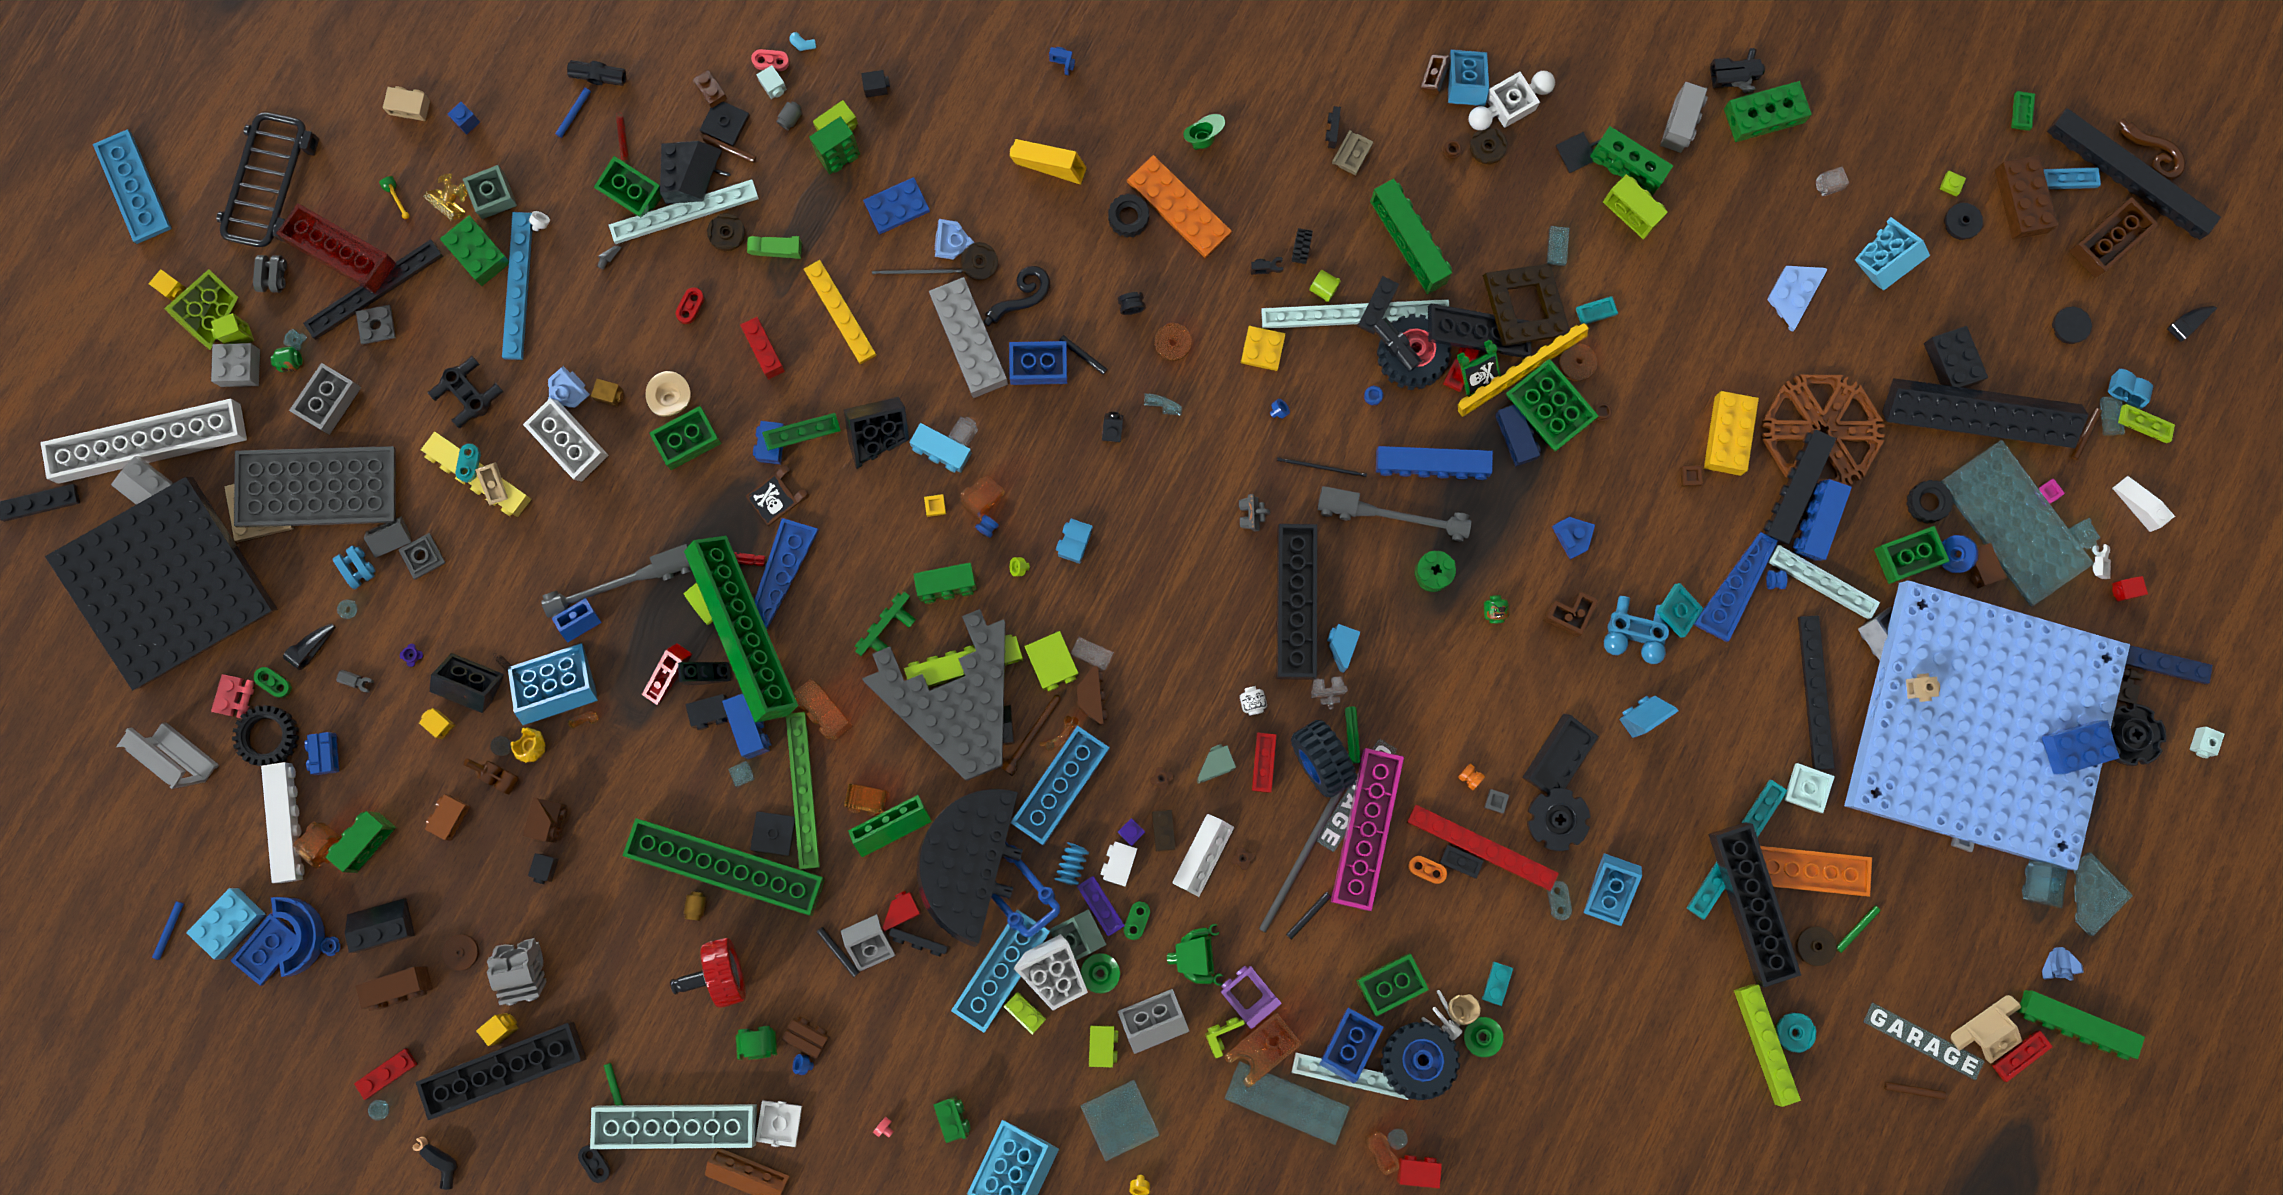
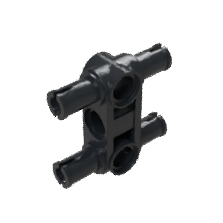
M472 355L460 366L457 365L453 368L445 369L440 382L427 392L434 401H437L448 390L464 405V410L451 420L459 429L470 419L484 416L488 412L489 407H491V402L504 392L496 383L483 394L479 393L467 379V374L480 365ZM457 375L456 380L450 382L451 377ZM481 402V406L478 409H474L475 404Z

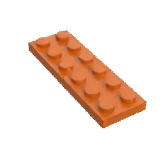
M1154 155L1127 179V183L1204 258L1208 257L1232 234V231Z
M1760 846L1773 887L1870 897L1872 857Z

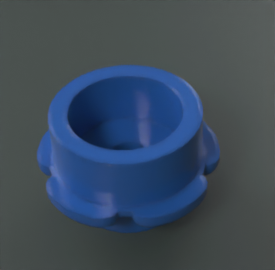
M326 937L321 942L320 948L327 956H333L336 952H339L341 944L337 937Z

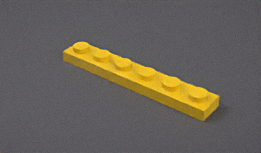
M818 260L804 268L805 273L859 364L876 356L875 351L822 262Z

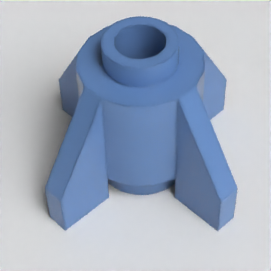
M2063 947L2054 948L2049 953L2042 970L2044 980L2054 978L2055 974L2057 978H2066L2071 981L2074 980L2073 974L2084 973L2083 965L2070 951L2065 950Z

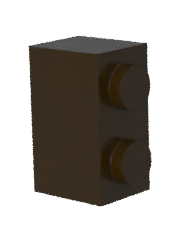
M1172 810L1152 812L1155 851L1175 850Z

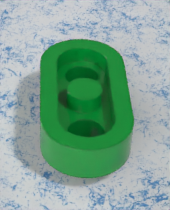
M261 667L254 673L255 683L271 695L284 698L290 694L292 689L291 683L274 670ZM268 674L269 678L267 681H265L264 677ZM284 685V690L280 691V686Z
M1136 902L1130 909L1124 926V934L1128 939L1136 940L1143 934L1150 915V908L1145 902ZM1141 907L1144 909V914L1138 915L1136 910ZM1130 927H1137V933H1130Z

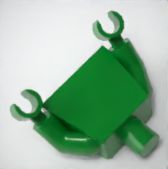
M1217 924L1210 925L1208 929L1203 927L1191 930L1182 937L1181 943L1176 944V952L1167 954L1168 964H1177L1178 972L1183 973L1185 978L1196 984H1211L1212 982L1218 986L1223 984L1222 982H1216V978L1223 975L1214 973L1211 936H1216L1220 932L1213 933L1211 928L1218 926Z

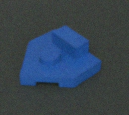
M1568 517L1552 526L1570 560L1588 550L1595 527L1594 524Z

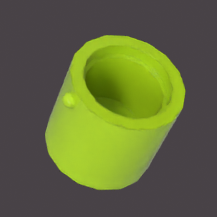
M1321 270L1309 291L1323 298L1325 302H1329L1338 289L1341 280Z

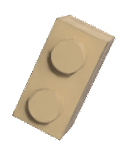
M399 86L395 88L388 87L383 109L389 115L425 121L430 100L420 90L408 91Z

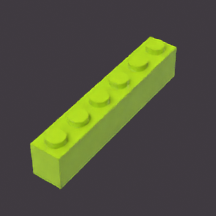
M1006 635L1005 666L1023 661L1017 637ZM972 645L965 647L964 651L959 653L950 651L945 653V657L938 658V656L927 658V662L919 663V661L909 663L908 667L904 668L907 680L923 674L929 688L960 679L965 674L958 658L973 653L976 649Z
M1751 984L1734 990L1774 1104L1784 1107L1801 1101L1760 986Z

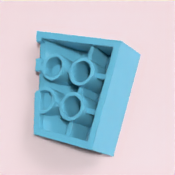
M1892 217L1888 219V225L1883 230L1880 229L1876 234L1877 238L1872 243H1868L1855 259L1870 280L1883 291L1930 256L1924 241Z

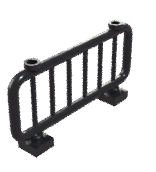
M262 112L253 119L251 125L246 124L244 127V135L248 137L225 211H219L216 217L217 222L221 223L219 231L225 240L253 247L268 246L274 237L281 242L288 243L293 225L287 220L280 218L297 159L301 149L307 155L314 156L319 142V138L313 132L306 131L305 124L301 120ZM263 120H271L295 125L298 127L296 138L258 131ZM257 134L293 141L294 145L291 155L253 148ZM251 152L289 159L285 173L249 166L248 162ZM246 169L284 176L280 190L242 183ZM243 186L278 194L275 207L272 208L237 200L240 187ZM235 203L273 211L269 225L232 218ZM230 221L268 230L264 239L256 240L228 233V226Z

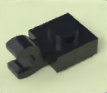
M1276 257L1272 262L1265 259H1256L1254 262H1251V275L1283 272V267L1276 266V263H1281L1283 258Z

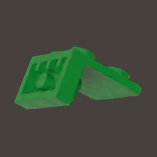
M957 1096L934 1104L945 1142L948 1143L959 1138H967L971 1127L968 1119L963 1117L962 1113L965 1109L962 1100H958Z

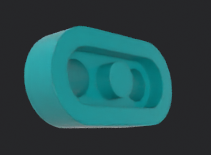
M465 444L459 451L455 474L459 480L465 483L473 481L477 476L475 469L479 466L481 452L475 445ZM471 450V455L466 456L467 451ZM468 469V472L463 475V470Z

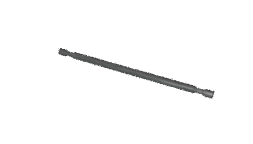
M962 269L872 271V274L962 273Z

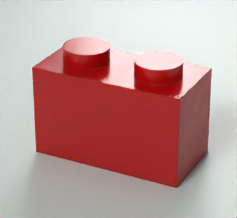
M1405 1155V1158H1399L1397 1182L1401 1185L1440 1189L1442 1164L1436 1161L1437 1158L1425 1157L1424 1160H1418L1417 1156Z

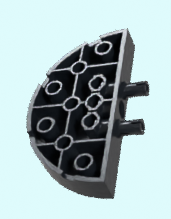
M988 789L968 794L954 801L934 820L926 832L919 849L916 868L918 888L927 911L934 921L951 934L953 938L973 947H976L980 942L991 896L995 894L1010 899L1013 887L996 883V876L1000 860L1003 856L1020 861V854L1023 849L1008 846L1005 843L1018 794L1015 791Z

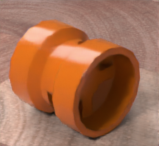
M1470 763L1458 778L1461 781L1467 780L1468 787L1473 791L1482 782L1485 775L1481 772H1475V767Z

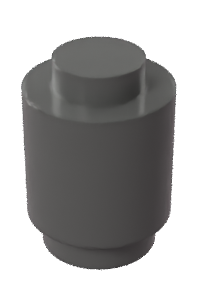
M793 101L791 103L787 102L777 116L778 120L776 122L786 130H789L791 127L793 128L802 115L801 106Z

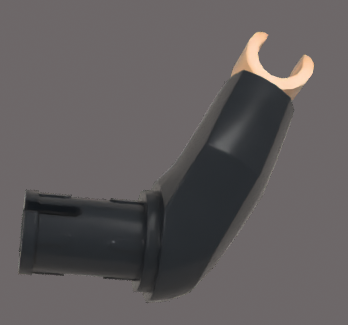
M425 1137L417 1138L416 1140L420 1142L421 1146L416 1143L413 1145V1150H421L419 1154L430 1165L441 1171L440 1189H452L454 1171L458 1168L456 1160L435 1146L428 1144Z

